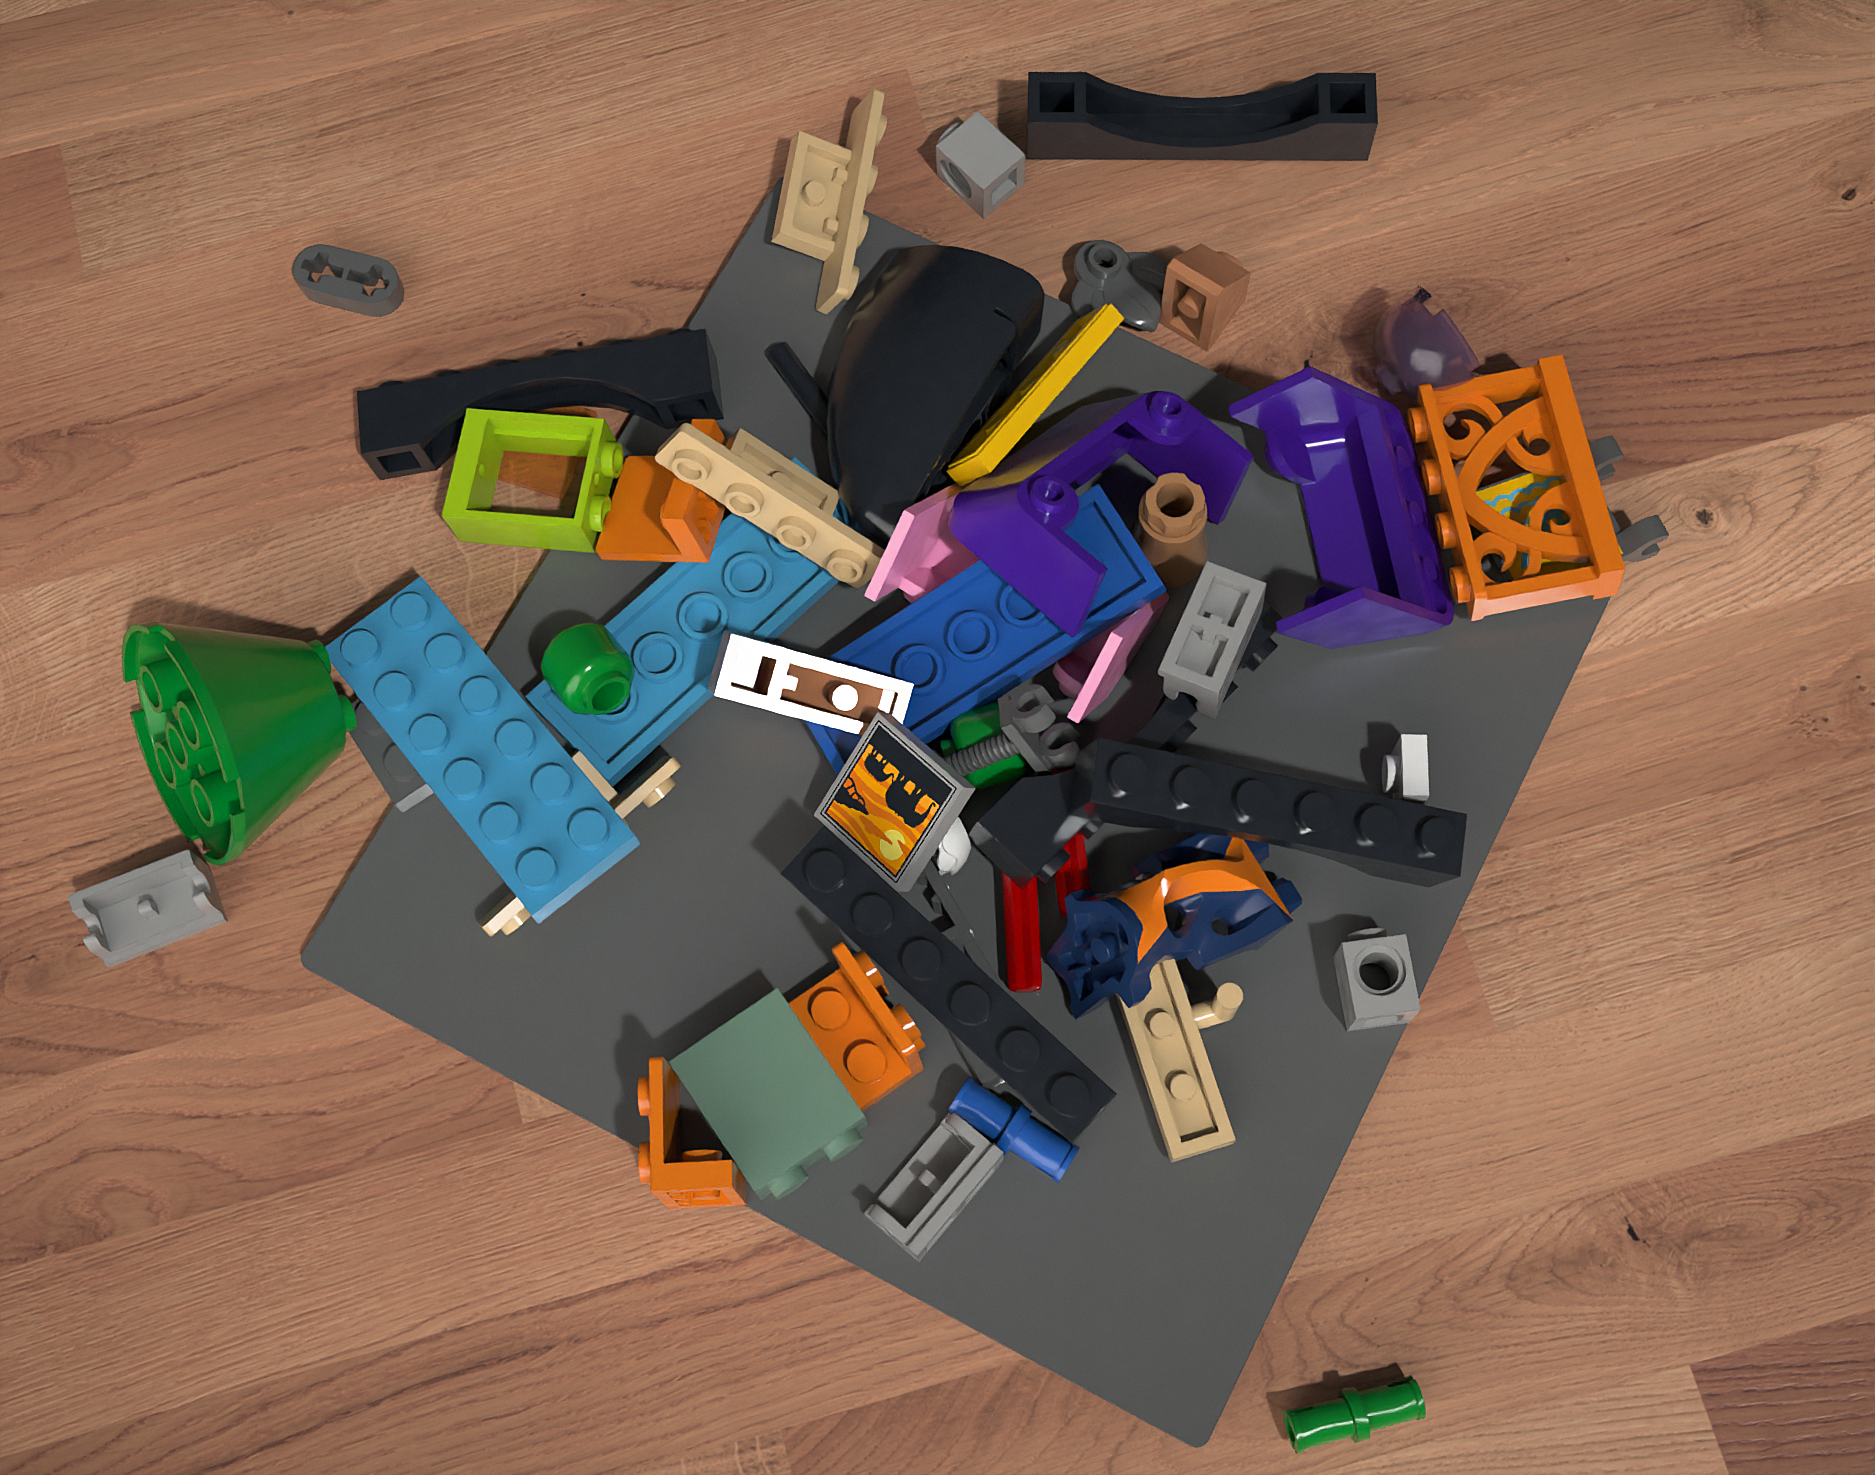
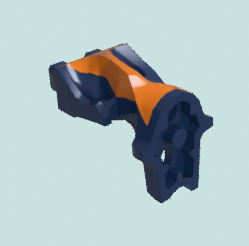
M1198 833L1171 848L1155 852L1135 864L1130 869V872L1135 880L1143 881L1135 886L1106 893L1081 889L1070 893L1065 898L1068 917L1067 926L1045 957L1052 969L1057 971L1067 983L1071 994L1069 1009L1074 1018L1078 1019L1098 1009L1116 994L1121 997L1128 1008L1138 1005L1152 989L1150 973L1152 968L1158 963L1171 959L1182 960L1188 958L1192 966L1199 970L1242 952L1258 950L1294 921L1290 914L1302 904V898L1292 881L1282 877L1270 882L1260 867V864L1269 857V844L1234 837ZM1167 905L1176 907L1178 910L1174 931L1170 930L1167 925L1164 907ZM1220 920L1225 924L1228 929V935H1219L1212 929L1211 921Z

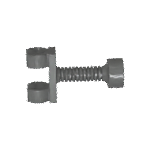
M1033 684L1019 690L1012 699L1009 695L998 699L1000 725L1003 734L941 758L964 777L966 774L969 775L972 772L988 767V765H993L1005 760V758L1021 753L1038 776L1052 775V769L1062 771L1076 766L1077 753L1081 751L1076 741L1083 738L1070 723L1061 722L1049 727L1056 719V716L1047 704L1054 702V700L1043 686ZM1046 728H1048V729L1042 734V736L1039 735L1038 732H1041V731L1045 730Z

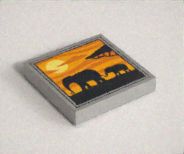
M877 712L815 811L814 816L897 892H909L976 788L890 713Z

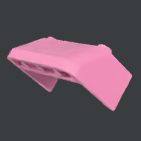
M974 481L961 487L954 483L903 511L864 596L875 602L893 590L900 588L904 591V597L909 602L914 603L981 560L954 537L948 524L955 497ZM1167 592L1056 662L1053 667V674L1060 682L1058 685L1059 689L1066 696L1075 700L1067 716L1068 718L1079 723L1109 696L1161 616L1169 600Z

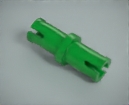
M1412 1375L1406 1376L1402 1380L1362 1391H1357L1354 1386L1340 1389L1337 1398L1283 1411L1288 1439L1296 1454L1302 1453L1306 1449L1349 1437L1355 1443L1370 1439L1371 1431L1414 1419L1421 1420L1426 1417L1424 1399L1417 1381L1413 1380Z

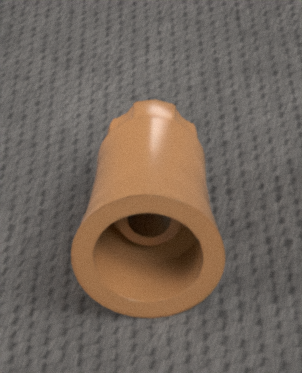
M1171 472L1158 477L1156 484L1150 487L1141 498L1136 521L1129 530L1165 588L1180 587L1194 580L1203 570L1208 557V543L1205 535L1207 519L1205 496L1201 486L1191 482L1183 473Z

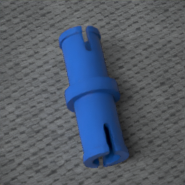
M970 1076L947 1111L951 1115L954 1112L969 1125L997 1142L996 1146L1004 1152V1155H1006L1008 1150L1053 1178L1052 1180L1056 1183L1060 1181L1080 1148L1029 1117L1032 1110L1021 1104L1019 1109L1015 1108L976 1083Z

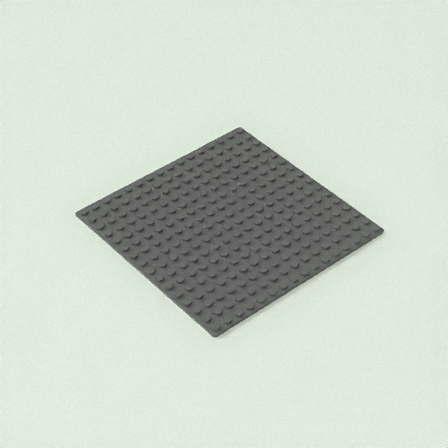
M782 177L775 184L687 329H706L717 357L724 419L717 420L716 422L726 441L739 428H742L789 460L796 457L818 479L834 488L829 469L827 436L770 360L768 354L776 345L787 342L828 397V386L836 354L847 325L874 280L896 251L914 246L939 244L863 210V214L869 218V223L864 240L855 253L853 265L859 267V278L856 288L848 300L843 299L828 314L818 312L815 308L824 261L771 242L784 179ZM1044 293L1045 300L1040 333L1012 373L1011 385L1003 403L1078 319L1071 305ZM1117 327L999 464L1084 405L1151 391L1175 393L1254 455L1225 519L1218 525L1208 517L1206 519L1207 561L1267 583L1264 601L1283 619L1301 612L1305 608L1306 595L1313 590L1323 587L1301 486L1286 479L1283 475L1276 474L1270 468L1264 454V445L1267 442L1265 432L1230 417L1228 408L1229 405L1258 391ZM633 415L617 441L621 443L623 448V464L628 456H656L659 447L679 427L665 429L643 417ZM1127 452L1075 490L1079 497L1099 484L1128 530H1130L1136 521L1141 498L1150 487L1156 484L1158 476ZM619 477L612 479L609 493L611 500ZM951 478L945 488L956 482ZM1426 493L1453 602L1454 617L1450 625L1427 634L1328 649L1278 634L1277 630L1270 638L1279 646L1254 672L1243 665L1235 673L1232 681L1239 687L1221 705L1216 718L1214 719L1197 712L1190 719L1198 729L1174 752L1176 754L1393 798V793H1385L1383 791L1382 764L1384 755H1392V751L1401 734L1427 735L1429 797L1424 805L1467 814L1461 877L1432 887L1370 876L1331 859L1269 844V857L1260 864V867L1270 882L1282 877L1292 881L1302 898V904L1290 914L1294 921L1258 950L1242 952L1199 970L1192 966L1188 958L1182 960L1175 959L1190 1005L1213 999L1219 987L1225 983H1234L1243 992V1000L1231 1020L1199 1030L1236 1139L1233 1144L1171 1163L1116 995L1089 1014L1078 1019L1074 1018L1069 1009L1071 994L1067 983L1057 971L1052 969L1045 957L1068 923V917L1062 916L1059 912L1055 876L1047 883H1044L1037 877L1042 968L1041 989L1030 993H1017L1009 990L1007 983L1002 870L970 840L971 850L965 864L953 876L948 872L941 875L970 924L978 946L1005 991L1115 1091L1117 1095L1073 1142V1145L1076 1144L1080 1148L1058 1183L1008 1150L999 1168L923 1259L918 1262L864 1215V1212L877 1200L938 1128L941 1121L947 1116L949 1107L969 1076L976 1083L979 1084L950 1031L869 956L885 981L883 984L889 992V995L883 998V1001L889 1009L901 1003L922 1034L921 1039L926 1047L918 1053L924 1070L863 1111L868 1126L859 1132L863 1141L855 1149L834 1162H830L827 1156L805 1169L809 1176L808 1180L779 1200H776L772 1193L760 1200L746 1180L747 1205L744 1206L1186 1445L1194 1448L1204 1446L1213 1433L1408 1024L1347 1031L1333 956L1342 942H1348V935L1356 931L1384 928L1386 929L1387 936L1406 934L1418 998H1420L1611 596L1593 600L1592 595L1487 615L1481 620L1470 621L1466 603L1456 604L1452 594L1449 568L1456 566L1451 548L1442 549L1439 544L1435 514L1441 513L1437 494L1428 496ZM727 507L725 508L722 521L732 513ZM575 511L573 512L570 518H574ZM1469 524L1474 541L1481 534L1475 527ZM550 550L486 654L569 756L575 751L529 705L525 698L544 680L541 669L544 651L550 644L553 636L565 627L587 622L605 626L676 562L601 560L597 553ZM1491 553L1483 556L1481 566L1484 574L1495 582L1506 583ZM1201 573L1194 580L1183 586L1166 588L1169 600L1157 623L1109 696L1079 723L1067 717L1075 700L1066 696L1059 689L1058 685L1060 682L1053 674V667L1056 662L1000 698L1009 695L1012 699L1019 690L1028 685H1041L1054 700V702L1047 704L1056 716V719L1049 727L1061 722L1072 724L1083 738L1076 741L1081 750L1098 738L1126 743L1149 722L1164 693V677L1158 675V669ZM871 580L861 588H854L846 582L839 581L772 643L827 659L912 603L904 597V591L900 588L893 590L874 602L864 596ZM714 695L612 787L620 795L663 756H673L681 765L670 776L676 782V785L661 800L649 808L641 802L624 817L640 845L538 924L530 916L512 933L506 935L499 929L491 937L477 922L512 890L435 793H432L404 813L393 805L301 955V963L315 975L639 1149L640 1142H650L648 1116L640 1115L638 1106L639 1076L649 1075V1057L663 1056L667 1062L776 988L779 989L785 1000L790 1003L840 968L831 949L843 941L852 956L862 950L780 874L824 827V824L814 816V813L837 778V774L804 719ZM1046 728L1045 730H1043V731H1041V732H1038L1039 735L1042 736V734H1043L1048 728ZM950 729L926 744L941 757H944L940 741L951 737ZM1164 747L1160 749L1162 751H1167ZM1029 764L1028 771L1021 778L1038 775ZM1021 778L983 790H974L958 815L968 835L977 821ZM1105 823L1089 840L1084 837L1091 890L1098 893H1106L1135 886L1143 882L1142 880H1135L1130 872V869L1135 864L1155 852L1171 848L1198 833L1166 829L1133 828ZM1167 905L1164 907L1167 925L1170 930L1174 931L1178 910L1176 907ZM1220 920L1211 921L1212 929L1219 935H1228V929L1225 924ZM1373 963L1360 966V977L1369 988L1374 990L1390 988V977L1383 967ZM680 1080L681 1153L692 1150H718L722 1152V1160H732L734 1162ZM1006 1082L989 1090L1017 1109L1023 1104L1032 1110L1029 1117L1067 1140ZM978 1131L989 1142L996 1146L997 1142H995L982 1132Z

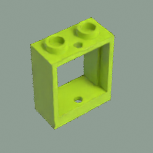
M467 408L442 517L460 542L596 553L595 548L600 533L605 531L604 521L607 512L610 511L612 506L609 497L612 479L620 476L623 467L622 445L616 441L605 418ZM504 451L587 457L574 518L490 512Z

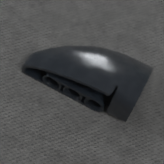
M922 245L904 248L894 253L851 316L836 354L828 386L827 445L829 469L834 489L838 491L840 496L838 504L846 525L882 549L886 550L905 509L945 488L952 478L946 472L949 469L947 466L1003 403L1011 385L1012 373L1037 339L1041 330L1045 295L1040 282L1032 274L1002 259L965 248L944 245Z

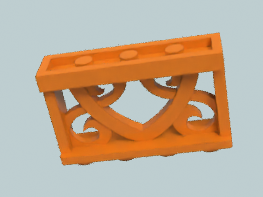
M1563 354L1540 358L1535 366L1432 386L1431 383L1418 385L1416 407L1408 408L1409 429L1413 442H1423L1427 459L1421 461L1424 487L1428 496L1437 494L1441 513L1435 514L1439 544L1442 549L1451 548L1456 565L1449 568L1452 594L1456 604L1466 603L1470 621L1481 620L1487 615L1592 595L1593 600L1617 595L1625 572V566ZM1535 396V400L1517 408L1505 417H1503L1495 405ZM1471 409L1482 414L1492 426L1485 433V430L1477 422L1461 419V425L1468 430L1469 435L1462 440H1455L1447 434L1443 423L1450 413ZM1522 436L1528 449L1532 440L1543 439L1548 443L1549 450L1543 455L1534 456L1527 452L1517 439ZM1504 449L1511 459L1525 470L1539 475L1558 476L1559 485L1546 491L1536 501L1530 514L1528 526L1522 525L1497 512L1476 495L1477 488L1484 474ZM1451 458L1465 461L1458 478H1456ZM1561 509L1565 511L1570 518L1569 523L1557 525L1550 520L1549 533L1541 531L1542 519L1548 510ZM1469 524L1483 533L1474 541ZM1517 551L1528 554V567L1525 573L1516 581L1498 583L1489 579L1482 570L1481 560L1483 556L1489 553H1495L1504 560L1501 572L1506 571L1512 566ZM1542 558L1583 564V568L1539 576Z

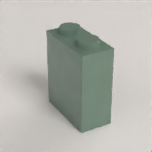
M778 988L668 1061L760 1200L771 1193L776 1200L787 1196L808 1180L809 1176L805 1169L824 1156H827L830 1162H834L851 1152L863 1141L859 1132L868 1126L865 1115Z

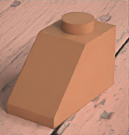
M1202 243L1174 257L1167 266L1159 323L1208 352L1245 301L1251 272L1244 269L1242 264L1229 253L1223 251L1215 252Z

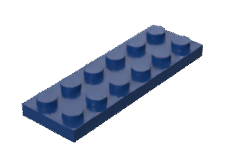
M1097 484L1078 497L1079 510L1073 524L1064 531L1108 568L1081 632L1074 638L987 564L979 560L827 659L913 683L903 725L923 743L927 744L950 729V722L956 717L997 700L1167 590L1104 491ZM805 720L838 776L863 735Z

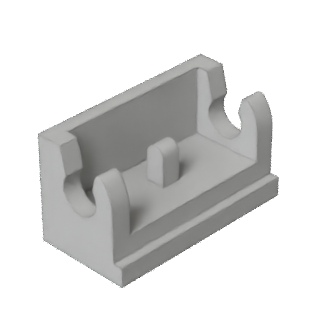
M1209 561L1206 562L1158 669V675L1164 677L1163 692L1168 698L1175 700L1179 692L1190 694L1198 700L1196 707L1199 713L1214 719L1216 718L1262 613L1267 583Z
M189 849L68 895L72 912L79 919H83L88 927L90 935L83 937L86 947L90 952L103 959L105 966L108 968L228 922L210 866Z
M954 1112L952 1115L948 1113L938 1128L883 1193L864 1212V1215L914 1259L920 1262L1003 1163L1004 1152L989 1142Z

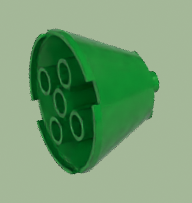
M145 621L132 625L125 633L122 644L123 681L127 683L136 680L141 709L130 712L140 749L158 793L174 823L187 842L200 838L211 850L203 853L204 860L218 866L234 861L343 753L346 733L356 729V716L352 704L345 695L338 696L329 675L331 673V662L328 652L319 640L306 643L295 639L155 621Z

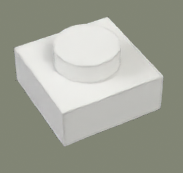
M1401 734L1392 751V755H1384L1382 764L1383 791L1385 793H1393V799L1424 805L1429 797L1427 735Z

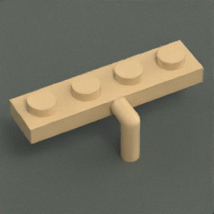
M1175 959L1163 961L1152 968L1150 973L1152 989L1138 1005L1128 1008L1121 997L1116 994L1171 1163L1231 1145L1236 1140L1199 1030L1231 1020L1243 1000V992L1238 985L1225 983L1219 987L1213 999L1190 1005Z

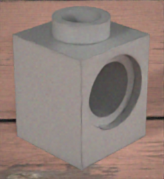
M979 111L963 124L955 123L951 125L940 137L936 145L937 176L983 219L1025 185V154Z
M1384 928L1364 929L1349 934L1348 942H1342L1333 956L1347 1031L1410 1023L1421 1011L1406 934L1387 936L1386 929ZM1373 963L1383 967L1390 977V988L1386 990L1369 988L1360 977V966Z

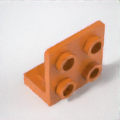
M692 419V426L723 446H726L727 441L715 419ZM628 456L624 461L611 500V509L607 512L604 521L605 531L600 533L595 551L601 560L709 563L726 506L694 485L680 480L672 471L656 462L655 456Z
M842 941L831 948L840 968L788 1004L863 1112L924 1070L918 1052L925 1048L926 1045L921 1039V1032L901 1003L889 1009L883 1001V998L888 996L889 992L883 984L885 982L866 952L861 950L852 956Z
M663 1056L649 1057V1075L639 1076L638 1079L639 1112L641 1116H648L650 1124V1142H640L638 1166L641 1183H649L650 1192L668 1209L747 1205L746 1178L732 1160H722L721 1151L692 1150L681 1153L680 1079Z

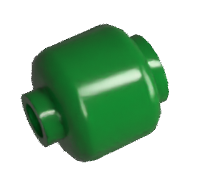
M592 622L568 626L558 631L544 651L541 662L543 677L561 702L573 713L581 715H603L617 709L629 696L635 674L631 657L613 634L603 625Z
M998 700L965 712L950 722L951 737L940 741L944 757L1003 734L1000 725ZM1020 753L1010 758H1005V760L993 765H988V767L972 772L969 775L966 774L964 777L976 790H983L1021 778L1028 771L1029 763Z

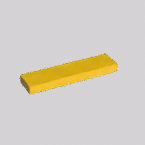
M1112 303L1104 304L1077 319L947 466L949 469L946 472L960 487L992 472L1124 320V317Z

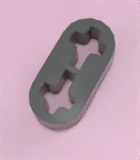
M316 244L301 251L294 260L293 273L295 280L305 296L316 303L371 317H382L397 310L404 299L405 290L396 269L390 262L382 258L330 245ZM326 266H330L334 276L322 275L319 282H315L311 274L313 272L322 273ZM379 279H383L387 288H377L372 296H368L363 285L376 286Z

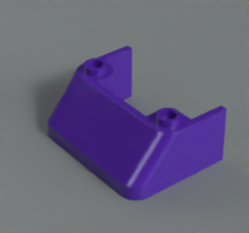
M1309 366L1228 406L1230 417L1265 432L1267 442L1264 445V454L1270 468L1276 474L1283 475L1286 479L1300 484L1323 587L1313 590L1306 595L1305 608L1301 612L1276 622L1278 634L1328 649L1427 634L1452 623L1454 617L1453 602L1412 435L1404 416L1395 405Z
M1151 391L1084 405L997 465L991 473L974 481L955 497L948 519L949 528L954 537L1072 638L1081 632L1108 569L1064 532L1073 524L1079 510V499L1075 490L1128 452L1158 477L1171 472L1183 473L1191 482L1200 485L1207 505V517L1218 525L1225 519L1254 458L1253 454L1175 393Z

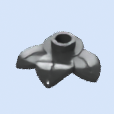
M1095 240L1084 244L1078 250L1073 263L1074 274L1078 282L1071 295V306L1074 314L1079 319L1104 304L1112 303L1124 317V322L1139 329L1154 332L1161 315L1160 294H1163L1168 264L1159 257L1147 252H1125L1120 246L1105 240ZM1097 263L1107 265L1109 268L1101 267Z

